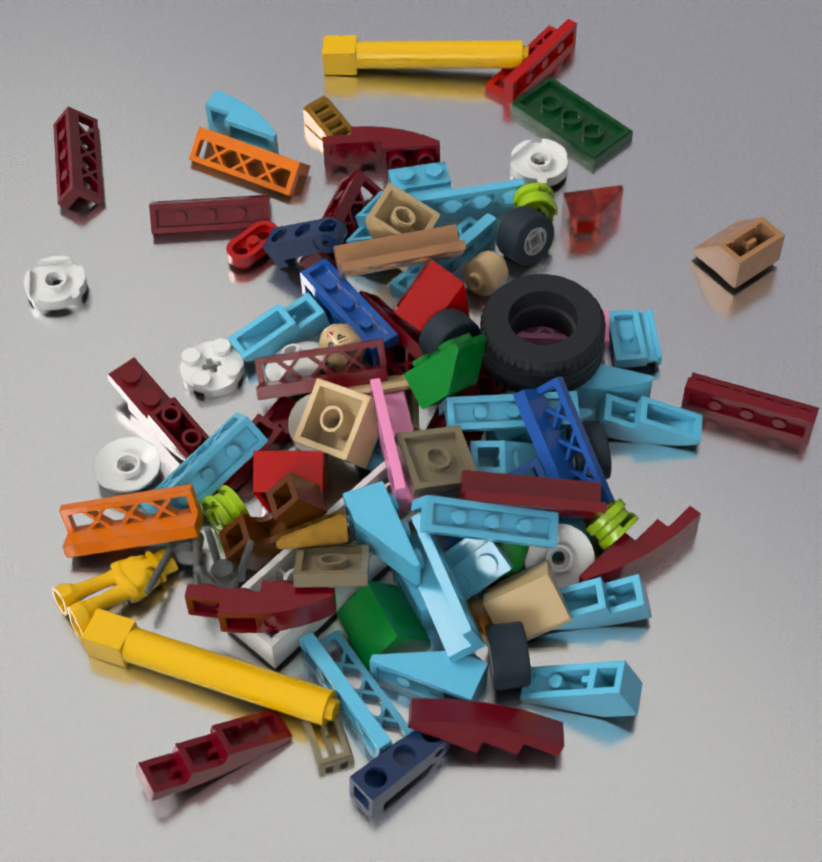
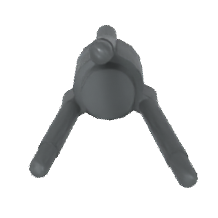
M206 527L205 534L212 555L213 565L210 568V574L200 565L196 568L197 572L206 583L221 588H238L239 582L246 580L245 572L253 550L254 541L248 540L239 568L237 569L233 562L220 558L212 529Z
M201 532L198 538L168 542L164 555L144 589L145 594L151 593L173 554H175L180 563L185 565L193 564V584H201V576L196 570L197 566H201L204 535Z

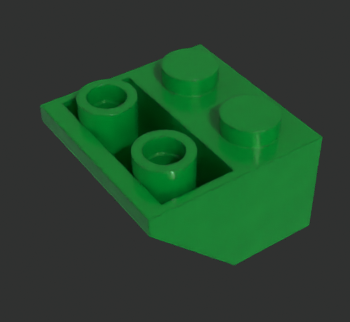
M467 333L457 339L452 338L437 347L438 351L432 354H425L412 362L414 368L403 375L422 410L442 402L446 397H454L477 384L487 342L484 333L475 337Z

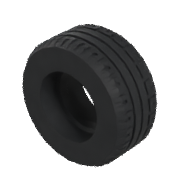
M531 274L506 283L489 297L481 314L480 334L484 333L487 338L482 359L485 368H487V371L497 382L516 393L523 389H536L555 377L561 376L568 391H574L587 383L595 375L602 360L606 323L601 305L586 288L562 276ZM543 326L559 330L568 338L555 344L539 345L527 342L516 334L531 327ZM554 388L553 390H551V391H549V392H557V391H556V389Z

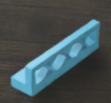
M515 179L414 195L412 197L441 214L435 223L438 224L463 220L468 216L475 218L484 216L487 213L494 215L510 212L515 208L513 196L519 188L524 186L523 179Z
M487 213L477 221L468 216L456 226L459 241L465 240L466 250L460 257L435 262L453 275L458 273L470 260L496 240V217ZM426 263L409 266L406 272L403 271L389 283V289L402 297ZM406 282H407V289L402 286V285L405 284Z
M569 391L580 417L577 391ZM557 392L545 393L544 395L549 407L557 410L560 400ZM514 394L446 397L439 405V415H445L446 427L460 425L462 432L527 429L513 397ZM562 419L560 427H568L570 422Z
M236 412L154 490L192 484L199 505H201L200 502L203 498L212 495L254 455V451H258L269 440L247 416ZM186 496L172 498L168 503L179 510L190 508ZM149 503L140 504L149 514H155L158 508Z
M425 495L412 500L411 511L421 512V533L547 549L557 548L558 512Z
M418 513L411 517L416 532L411 534L412 540H410L412 548L420 550L424 561V568L420 569V584L418 587L446 653L454 663L485 646V643L437 535L420 532L421 513Z
M338 630L321 640H318L312 631L300 638L302 657L322 685L336 691V699L340 700V710L375 758L395 744H392V740L384 731L383 726L398 728L404 737L412 732V729L408 728L406 721ZM337 644L343 652L341 662H334L326 649ZM343 673L359 674L362 678L360 689L353 688ZM366 685L368 686V688H369L371 691L365 690V689H366ZM363 698L379 701L382 705L380 716H374L363 702ZM386 712L390 716V718L385 717Z

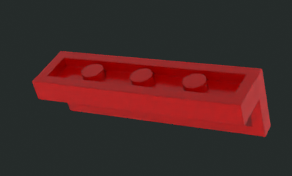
M567 19L558 29L549 25L527 45L529 46V56L516 68H503L486 84L485 91L509 103L522 96L576 44L577 23ZM504 83V89L498 85Z

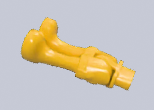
M166 548L154 554L147 551L145 556L144 554L131 556L110 564L111 570L86 581L75 584L61 583L52 588L58 607L65 616L69 615L73 629L80 640L97 608L105 611L125 601H130L131 603L139 602L148 595L144 593V589L164 555ZM172 557L153 589L160 583L166 582L167 575L178 570L177 564ZM116 586L98 596L82 601L86 597L98 591H101L108 587Z

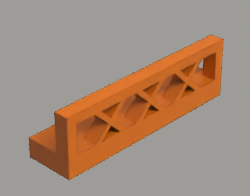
M200 126L189 156L191 161L288 196L293 195L299 175L307 176L311 167L308 164ZM204 141L210 142L216 153L207 159L199 157ZM219 146L224 147L226 149L221 151ZM235 151L241 163L229 168L223 156ZM244 155L249 156L251 158L246 160ZM218 159L220 164H217L214 161ZM260 160L266 172L258 177H254L248 165ZM269 164H272L276 167L271 169ZM243 168L245 173H242L239 170ZM282 169L291 171L286 188L279 186L273 175ZM268 177L270 182H267L264 179Z
M192 484L64 504L59 509L68 533L62 546L66 558L198 538L204 519ZM186 496L190 508L179 510L168 503L172 498ZM141 503H149L158 508L155 514L146 515L138 511L136 507ZM115 508L125 513L123 519L113 520L103 513L106 509ZM82 513L92 518L93 521L88 525L76 526L72 514Z

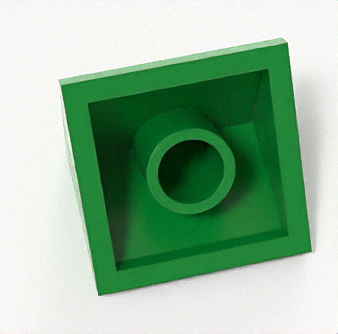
M368 581V586L360 587L336 612V616L354 651L368 671L370 670L369 660L372 655L411 653L430 645L428 635L399 585Z

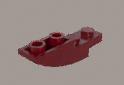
M353 126L351 127V135L322 137L325 166L382 162L383 170L440 162V141L412 131L389 127Z
M135 357L108 374L109 382L128 402L130 412L161 444L181 460L185 461L209 438L207 433L175 397L170 398Z
M283 579L275 581L262 580L260 592H254L243 587L236 589L221 588L210 583H202L200 585L187 584L184 595L189 615L218 618L221 632L265 633L297 628L336 614L337 609L335 588H294V583Z

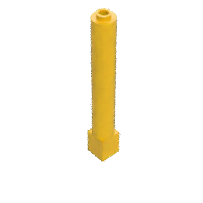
M324 35L322 48L324 75H357L358 69L516 68L529 56V46H523V40L358 41L357 35Z
M98 608L81 636L87 655L124 668L131 663L321 726H326L329 720L334 721L340 709V700L336 699L335 690L138 628L136 620Z

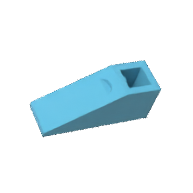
M505 440L470 441L469 450L477 471L507 474L537 458L543 469L533 444ZM532 469L521 474L524 476H535Z
M383 481L343 493L346 519L355 540L360 544H369L370 552L415 586L419 585L420 569L424 568V561L418 548L413 549L410 544L412 536L407 521H400L398 517L399 505L395 494L387 492Z

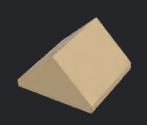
M548 560L484 588L483 605L493 624L521 621L525 629L527 641L572 621Z

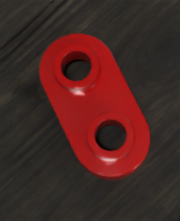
M258 221L237 235L227 244L228 261L236 267L252 265L267 253L263 246L272 228L277 227V225L271 221Z

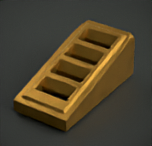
M322 96L304 106V123L321 139L324 136L351 135L352 126L326 96Z
M345 509L337 510L276 534V547L281 550L347 543L348 532Z

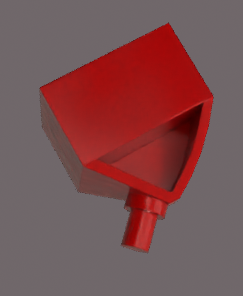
M433 260L427 261L392 310V312L420 332L431 317L444 309H458L470 318L464 282Z
M254 451L253 493L271 513L266 492L291 472L318 484L324 499L328 495V454L323 451Z

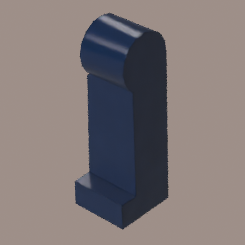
M323 218L272 228L263 248L279 269L289 267L293 258L321 253L322 251L334 253V246L342 245L347 235V227L336 218Z
M414 730L349 777V794L373 818L384 809L386 801L428 769L429 765L438 762L447 753L451 743Z

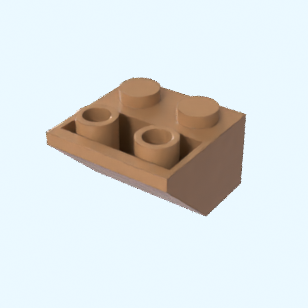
M764 217L740 220L693 248V253L736 288L780 259L785 234Z

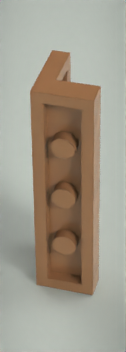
M456 224L337 245L334 246L333 250L339 279L423 264L427 263L428 260L439 261L460 257L466 250L465 240L459 241Z

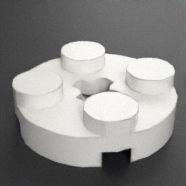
M532 139L519 143L511 153L510 174L515 179H523L524 185L539 182L553 186L561 182L567 174V152L555 141L542 139L541 143H532ZM544 162L543 165L534 164V163Z
M66 256L47 257L38 261V267L34 268L32 272L30 269L26 272L23 281L28 299L33 303L35 309L43 311L46 309L73 308L82 302V296L87 288V279L83 267L80 264L78 266L73 263L71 258ZM54 280L60 281V284L52 285Z
M225 338L203 342L182 352L180 364L182 382L186 389L193 394L196 391L203 393L205 398L223 397L233 392L238 387V381L241 377H244L243 358L230 345L229 340ZM210 366H217V371L213 373L205 369Z

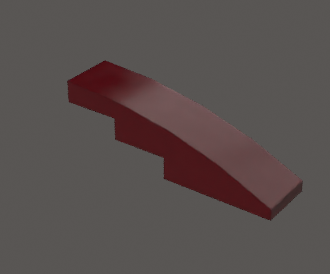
M286 396L279 397L264 416L258 413L252 420L254 425L269 440L258 451H278L290 439L288 422L290 413L296 403ZM253 456L223 485H227L235 491L253 475ZM218 489L212 494V496L219 493Z
M689 506L669 527L657 519L636 540L624 533L579 576V583L601 577L604 583L647 571L674 553L697 533L701 513Z
M412 698L409 704L408 728L476 753L483 742L517 755L525 744L557 757L565 746L563 722L526 710L493 703L458 699Z
M268 709L212 725L208 735L176 743L172 753L138 762L135 773L150 802L187 790L245 765L289 742L293 735L280 713Z

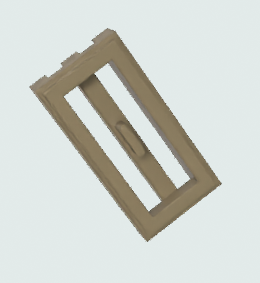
M339 712L333 723L343 752L336 753L327 725H319L329 755L326 758L322 757L311 722L301 719L319 773L325 772L326 768L331 766L333 769L338 768L340 763L346 761L347 764L355 762Z

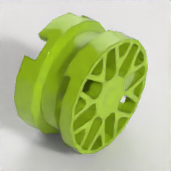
M539 182L529 183L519 188L513 196L515 208L529 206L547 216L552 222L554 221V215H558L554 192L547 184Z
M222 485L218 489L219 493L214 496L208 495L200 502L204 515L218 534L241 513L250 516L243 501L227 485Z
M621 498L607 507L604 515L594 519L585 528V531L590 536L595 535L599 540L598 545L603 550L619 539L639 519L633 512L629 513L626 510V503Z

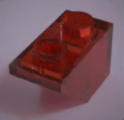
M618 185L564 193L562 215L569 238L599 236L621 211L623 186Z

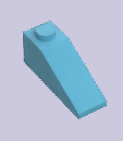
M446 651L375 654L369 660L370 674L375 680L424 699H458L478 702L488 677V663L474 654H469L454 663L449 659Z
M625 660L531 667V684L527 687H522L520 700L523 703L600 717L638 715L643 683Z

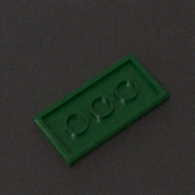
M550 76L511 103L512 112L593 167L633 137L631 129Z

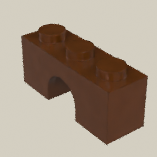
M291 472L288 473L266 492L272 511L270 514L262 517H251L241 513L219 532L226 560L240 565L244 549L250 539L254 541V546L247 568L257 571L281 550L276 547V534L322 517L328 512L318 484Z

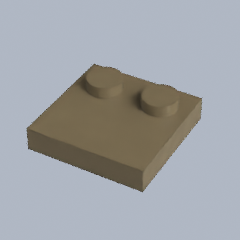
M460 425L395 433L394 439L399 460L413 497L460 491L461 472L463 470L477 471Z
M369 544L321 545L297 548L293 572L294 588L368 586Z

